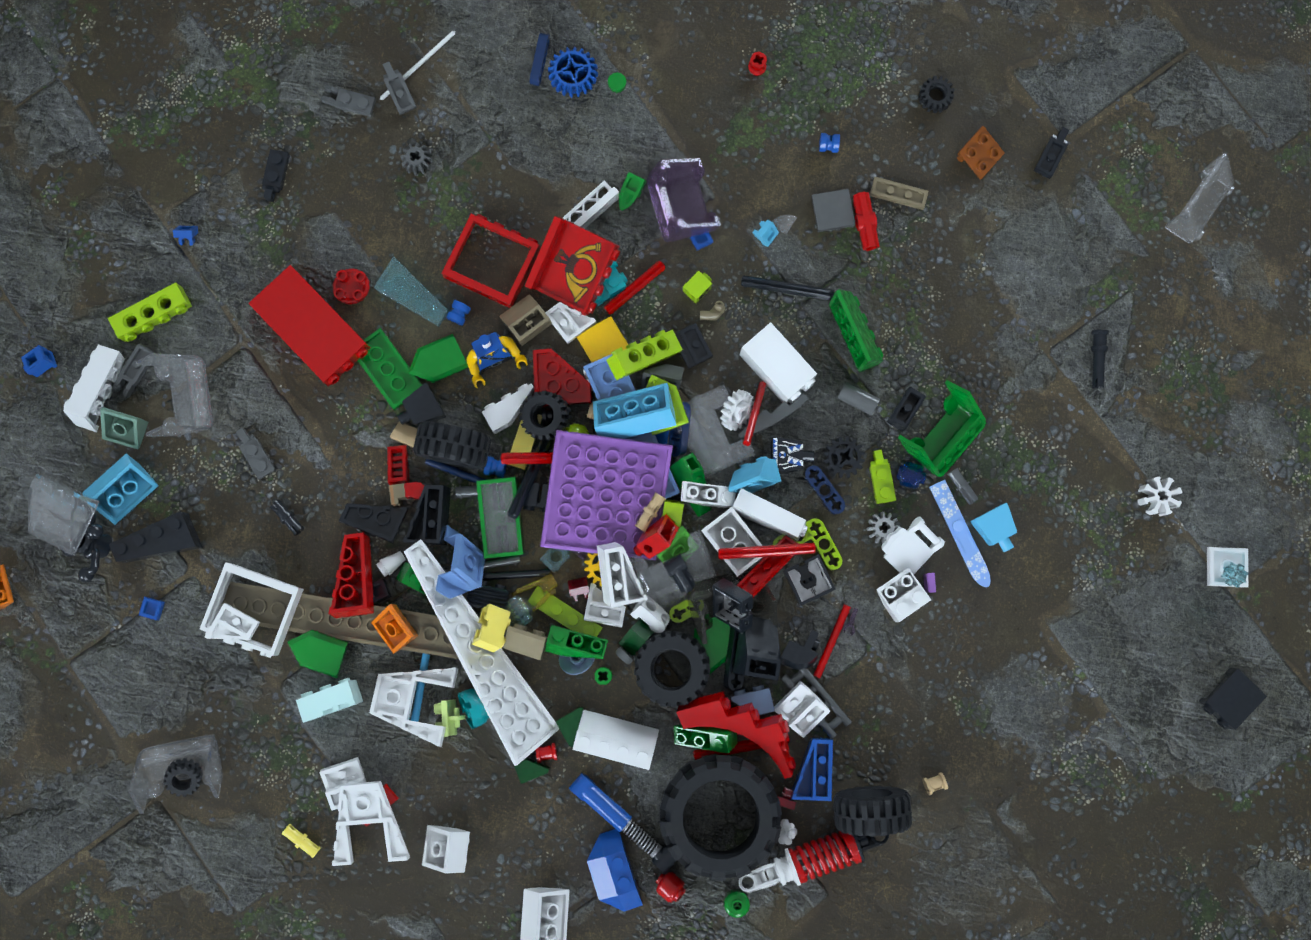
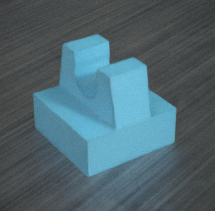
M769 220L766 222L761 221L759 223L761 226L760 230L752 232L767 247L779 233L774 223Z

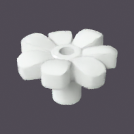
M782 819L780 822L782 828L778 842L790 845L792 844V839L797 835V829L793 823H789L788 819Z

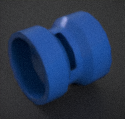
M821 133L819 152L829 150L832 153H838L840 134H833L831 136L827 133Z
M454 300L452 303L454 310L448 312L446 318L463 326L466 321L465 315L469 314L471 308L462 302Z
M488 456L487 464L484 467V475L490 476L495 474L497 478H504L507 464H502L501 459L497 461L494 457Z

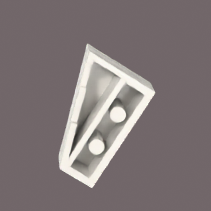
M616 542L598 545L597 551L604 603L612 608L648 600L642 590L639 579L634 573L633 566L624 547Z

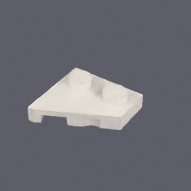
M591 583L584 620L622 628L626 607L621 605L611 608L605 604L603 592L596 587L597 585Z

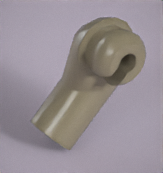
M716 301L710 311H700V320L719 319L725 311L724 302Z

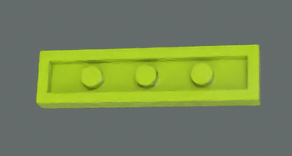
M540 586L536 587L527 601L572 631L597 637L603 628L595 622L585 621L583 614Z

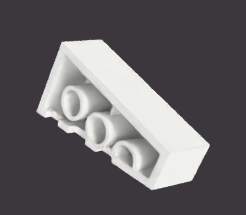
M99 344L92 351L88 365L83 368L79 382L74 385L70 399L64 404L63 411L76 426L97 432L99 426L96 423L99 416H101L100 409L104 407L105 400L110 399L112 394L111 384L112 382L115 383L118 379V374L125 361L120 351Z

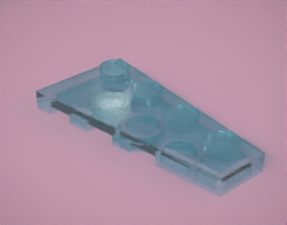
M394 256L374 286V289L438 327L449 312Z

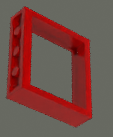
M471 214L441 274L445 279L511 308L540 251V245L537 240L528 237V239L522 237L521 233L511 229L509 231L504 229V226L498 222L491 223L487 221V218L483 215L477 214L476 216ZM475 224L530 249L508 295L453 271Z

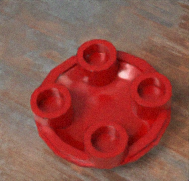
M354 268L338 271L333 282L334 296L340 302L348 305L361 302L368 295L370 289L366 274Z

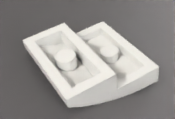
M801 681L774 706L775 712L781 714L789 723V727L803 738L830 712V709Z
M358 757L320 770V775L326 788L325 794L331 810L338 809L341 785L366 782Z

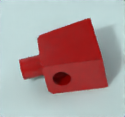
M665 514L648 527L646 532L641 534L636 546L633 548L637 556L644 554L650 559L671 546L679 527Z

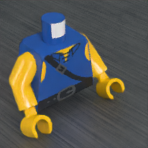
M497 332L482 335L478 340L472 342V350H470L466 358L470 373L473 375L472 382L476 388H478L476 385L478 381H481L485 386V381L479 372L482 373L513 359V357H515L518 369H521L520 362H525L528 365L526 357L519 354L520 350L514 340L510 337L500 336Z

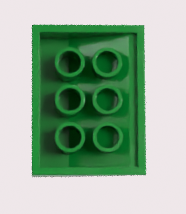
M839 289L835 291L829 307L860 373L879 365L883 361V353L874 342L876 338L873 331L868 329V320L866 315L861 313L859 309L860 302L857 296H853L851 291Z

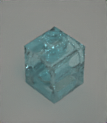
M550 548L540 560L552 572L556 573L571 557L568 554L570 550ZM556 551L562 554V558L558 562H554L551 558L552 554Z

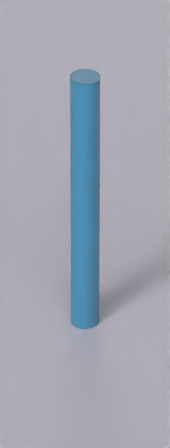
M422 653L421 671L428 670L430 654ZM417 682L411 721H419L425 687L423 682Z

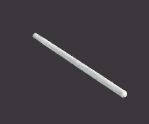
M451 31L402 76L404 81L455 35V31ZM388 90L380 96V100H384L390 94Z

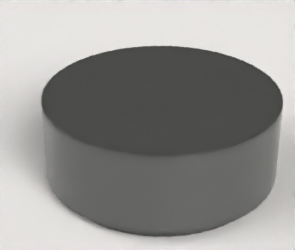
M620 646L615 651L616 655L626 664L633 662L634 657L623 647Z

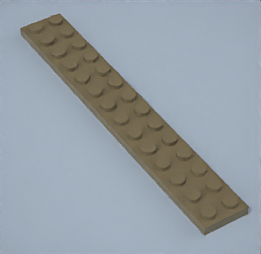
M230 582L221 607L224 603H227L259 621V626L279 629L292 594L278 589ZM302 593L288 631L303 634L314 630L341 640L388 647L371 623L386 608L374 605V613L334 618L328 614L333 598ZM401 610L419 636L400 650L459 659L437 615Z

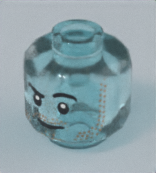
M515 596L506 603L507 607L505 610L511 612L509 618L513 623L526 625L533 619L534 608L525 597Z

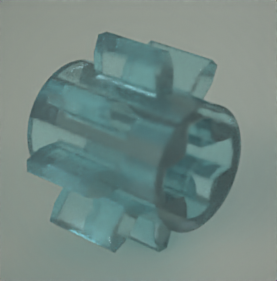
M1231 562L1229 566L1223 567L1224 570L1221 577L1227 579L1225 584L1229 586L1234 585L1239 588L1240 584L1246 583V575L1249 573L1244 570L1245 566L1240 563L1236 565Z

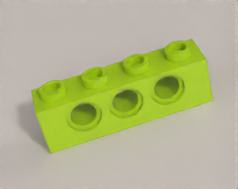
M175 282L109 317L108 320L117 338L124 342H129L136 339L137 335L143 332H150L154 329V326L167 323L171 320V317L184 314L192 305L183 288ZM171 301L170 307L165 309L166 303ZM154 310L153 316L148 318L149 312ZM137 319L136 325L132 327V321Z
M665 330L654 334V338L647 336L641 339L639 344L635 341L627 345L625 350L621 347L611 352L612 356L606 361L616 381L682 351L683 349L674 331L665 332Z

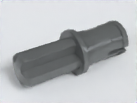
M958 468L947 474L957 487L956 491H960L969 505L978 500V497L969 486L970 482L965 480Z

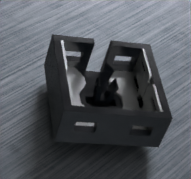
M819 554L803 561V566L799 567V564L783 571L799 606L836 590Z
M725 578L713 584V616L740 633L752 627L753 613L750 609L753 608V595Z

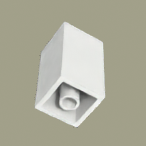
M771 322L741 348L740 356L766 383L782 403L784 401L790 404L794 403L802 394L801 391L804 390L806 392L816 381L814 378L817 373Z

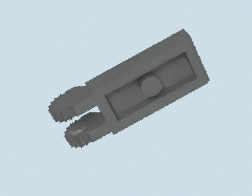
M325 86L324 90L327 93L337 95V98L335 100L331 97L323 96L321 98L323 103L335 106L341 110L368 117L372 116L376 103L375 97L341 88L338 89L333 86Z
M137 344L118 374L119 377L112 390L119 392L126 380L129 383L122 396L125 398L130 397L135 390V386L138 385L157 354L141 344Z

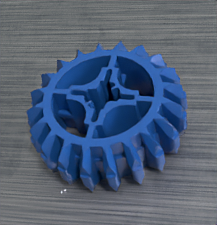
M567 47L565 53L562 50L559 51L560 56L554 54V60H550L551 67L548 68V73H550L548 77L552 81V87H556L557 92L562 91L563 96L569 93V96L572 98L574 93H576L577 97H580V92L586 95L587 89L592 90V84H596V77H598V72L596 71L598 67L597 64H594L595 59L593 57L590 58L589 52L584 54V49L582 48L578 52L576 47L573 48V51H570ZM568 62L566 67L561 68L565 63ZM571 67H573V71L575 72V78L571 72ZM587 74L582 81L578 82L581 77Z

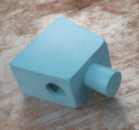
M1007 503L970 521L989 546L999 543L1003 552L1014 547L1009 537L1016 534L1017 529Z

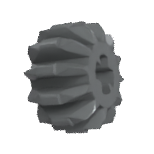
M417 142L415 147L409 144V150L403 149L405 155L400 156L403 161V168H406L409 174L413 172L416 176L419 171L425 174L424 169L430 170L429 164L433 163V159L430 157L432 155L431 151L427 150L425 145L420 147Z

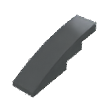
M803 393L791 406L784 401L771 414L764 409L758 415L753 436L777 425L792 415L809 398ZM747 427L737 436L739 440L744 439Z

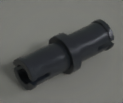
M281 500L275 501L270 506L280 518V522L285 524L294 536L299 535L304 530V527L294 517L295 514L289 511Z

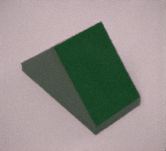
M640 618L620 640L619 644L633 656L654 632Z
M579 707L556 721L570 747L574 745L584 707Z
M527 757L514 766L521 784L547 774L550 770V767Z

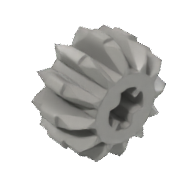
M880 512V517L874 514V520H868L872 527H867L866 530L873 531L869 538L876 536L875 543H878L881 539L883 544L886 541L887 535L900 527L899 525L894 526V523L898 521L897 518L892 521L890 520L892 517L891 513L885 518V513ZM885 524L884 527L887 526V530L882 533L883 530L880 531L879 526Z

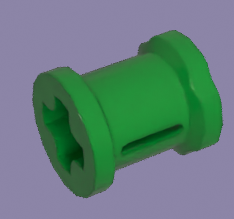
M601 667L596 670L595 681L598 684L606 685L611 681L612 672L609 668ZM600 671L602 673L605 671L608 673L607 681L605 679H603L602 681L599 680Z

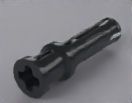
M1097 329L1091 331L1093 335V346H1091L1093 352L1092 388H1104L1105 352L1108 350L1107 335L1109 331Z

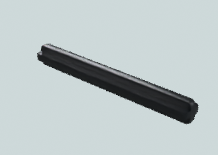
M744 275L741 280V286L830 301L834 295V290L752 276Z
M541 440L536 452H548L552 444L551 440ZM542 464L529 465L508 510L510 518H518Z

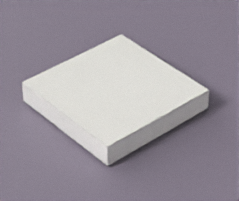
M1207 547V586L1248 587V549Z

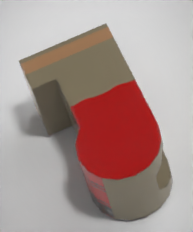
M420 482L389 485L391 505L401 506V500H419L424 485Z

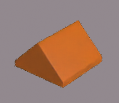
M396 604L388 605L371 622L393 654L419 636Z

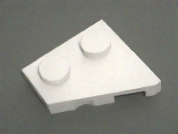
M561 302L545 312L550 318L552 325L567 344L597 323L594 318L584 316L581 312L571 309Z
M224 603L205 638L251 640L260 622Z

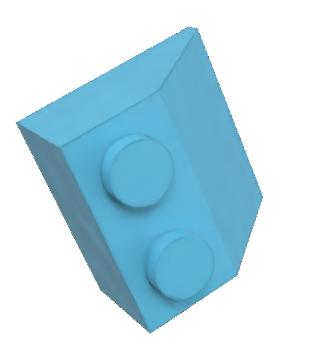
M767 456L757 458L755 463L741 465L740 469L734 471L728 489L729 492L739 493L742 488L750 493H754L781 482L776 459H769Z

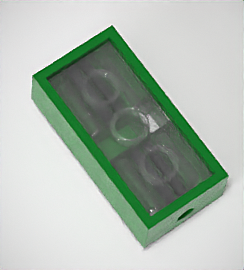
M517 477L476 481L484 559L525 554L521 511L517 519L508 516V510L518 491Z

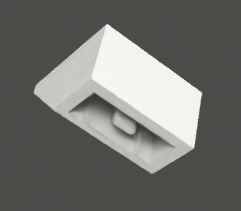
M909 568L876 589L884 607L895 622L902 621L931 601Z

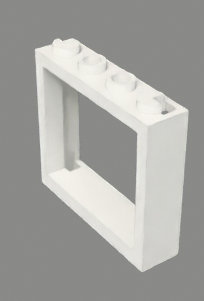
M225 562L200 630L205 631V635L207 634L219 613L233 574L292 594L272 647L252 639H223V642L232 645L235 642L242 645V649L248 651L255 649L261 651L260 655L269 658L271 656H278L304 589Z

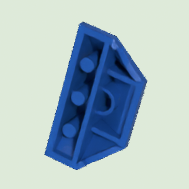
M616 829L601 833L587 859L598 899L622 911L642 906L643 902L621 833Z

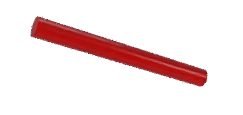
M759 382L743 439V444L749 446L752 440L766 388L765 382Z
M845 604L813 674L817 678L822 676L851 607Z

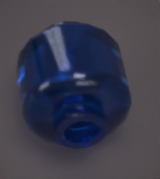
M906 462L904 466L900 465L897 480H900V485L917 489L920 484L925 483L927 473H923L924 468L922 465Z

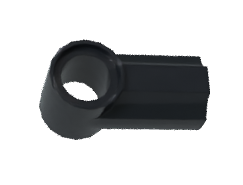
M681 554L663 562L666 571L674 579L681 593H688L693 590L696 584Z

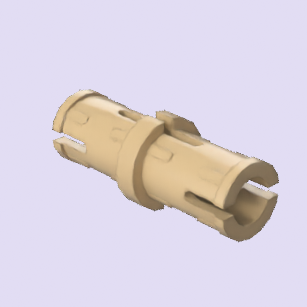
M655 492L647 507H644V512L635 526L646 532L653 518L657 517V512L666 498Z

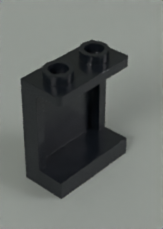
M1229 668L1225 672L1227 677L1207 698H1201L1199 702L1203 705L1202 708L1209 715L1213 714L1218 719L1216 722L1222 728L1236 730L1267 696L1239 668Z

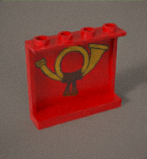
M554 216L525 287L535 289L581 312L584 316L590 315L596 308L597 303L595 301L604 290L603 283L605 279H608L612 272L611 265L619 257L620 246L562 217Z

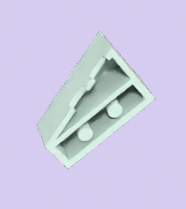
M345 678L338 681V685L331 686L329 684L320 687V691L314 694L312 691L301 694L302 698L296 700L303 723L363 702L357 680Z

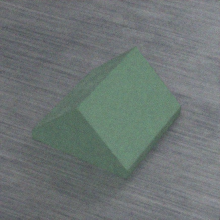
M102 407L100 409L102 439L139 449L149 422Z

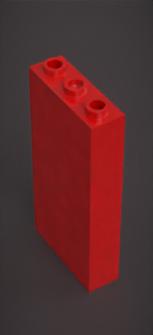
M291 265L248 303L328 387L337 383L340 376L344 372L351 370L354 363L359 358L365 357L370 349L364 340Z

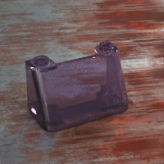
M700 158L661 159L648 175L647 184L665 242H674L712 232L720 226L719 217L715 212H707L699 181L704 175L705 169Z

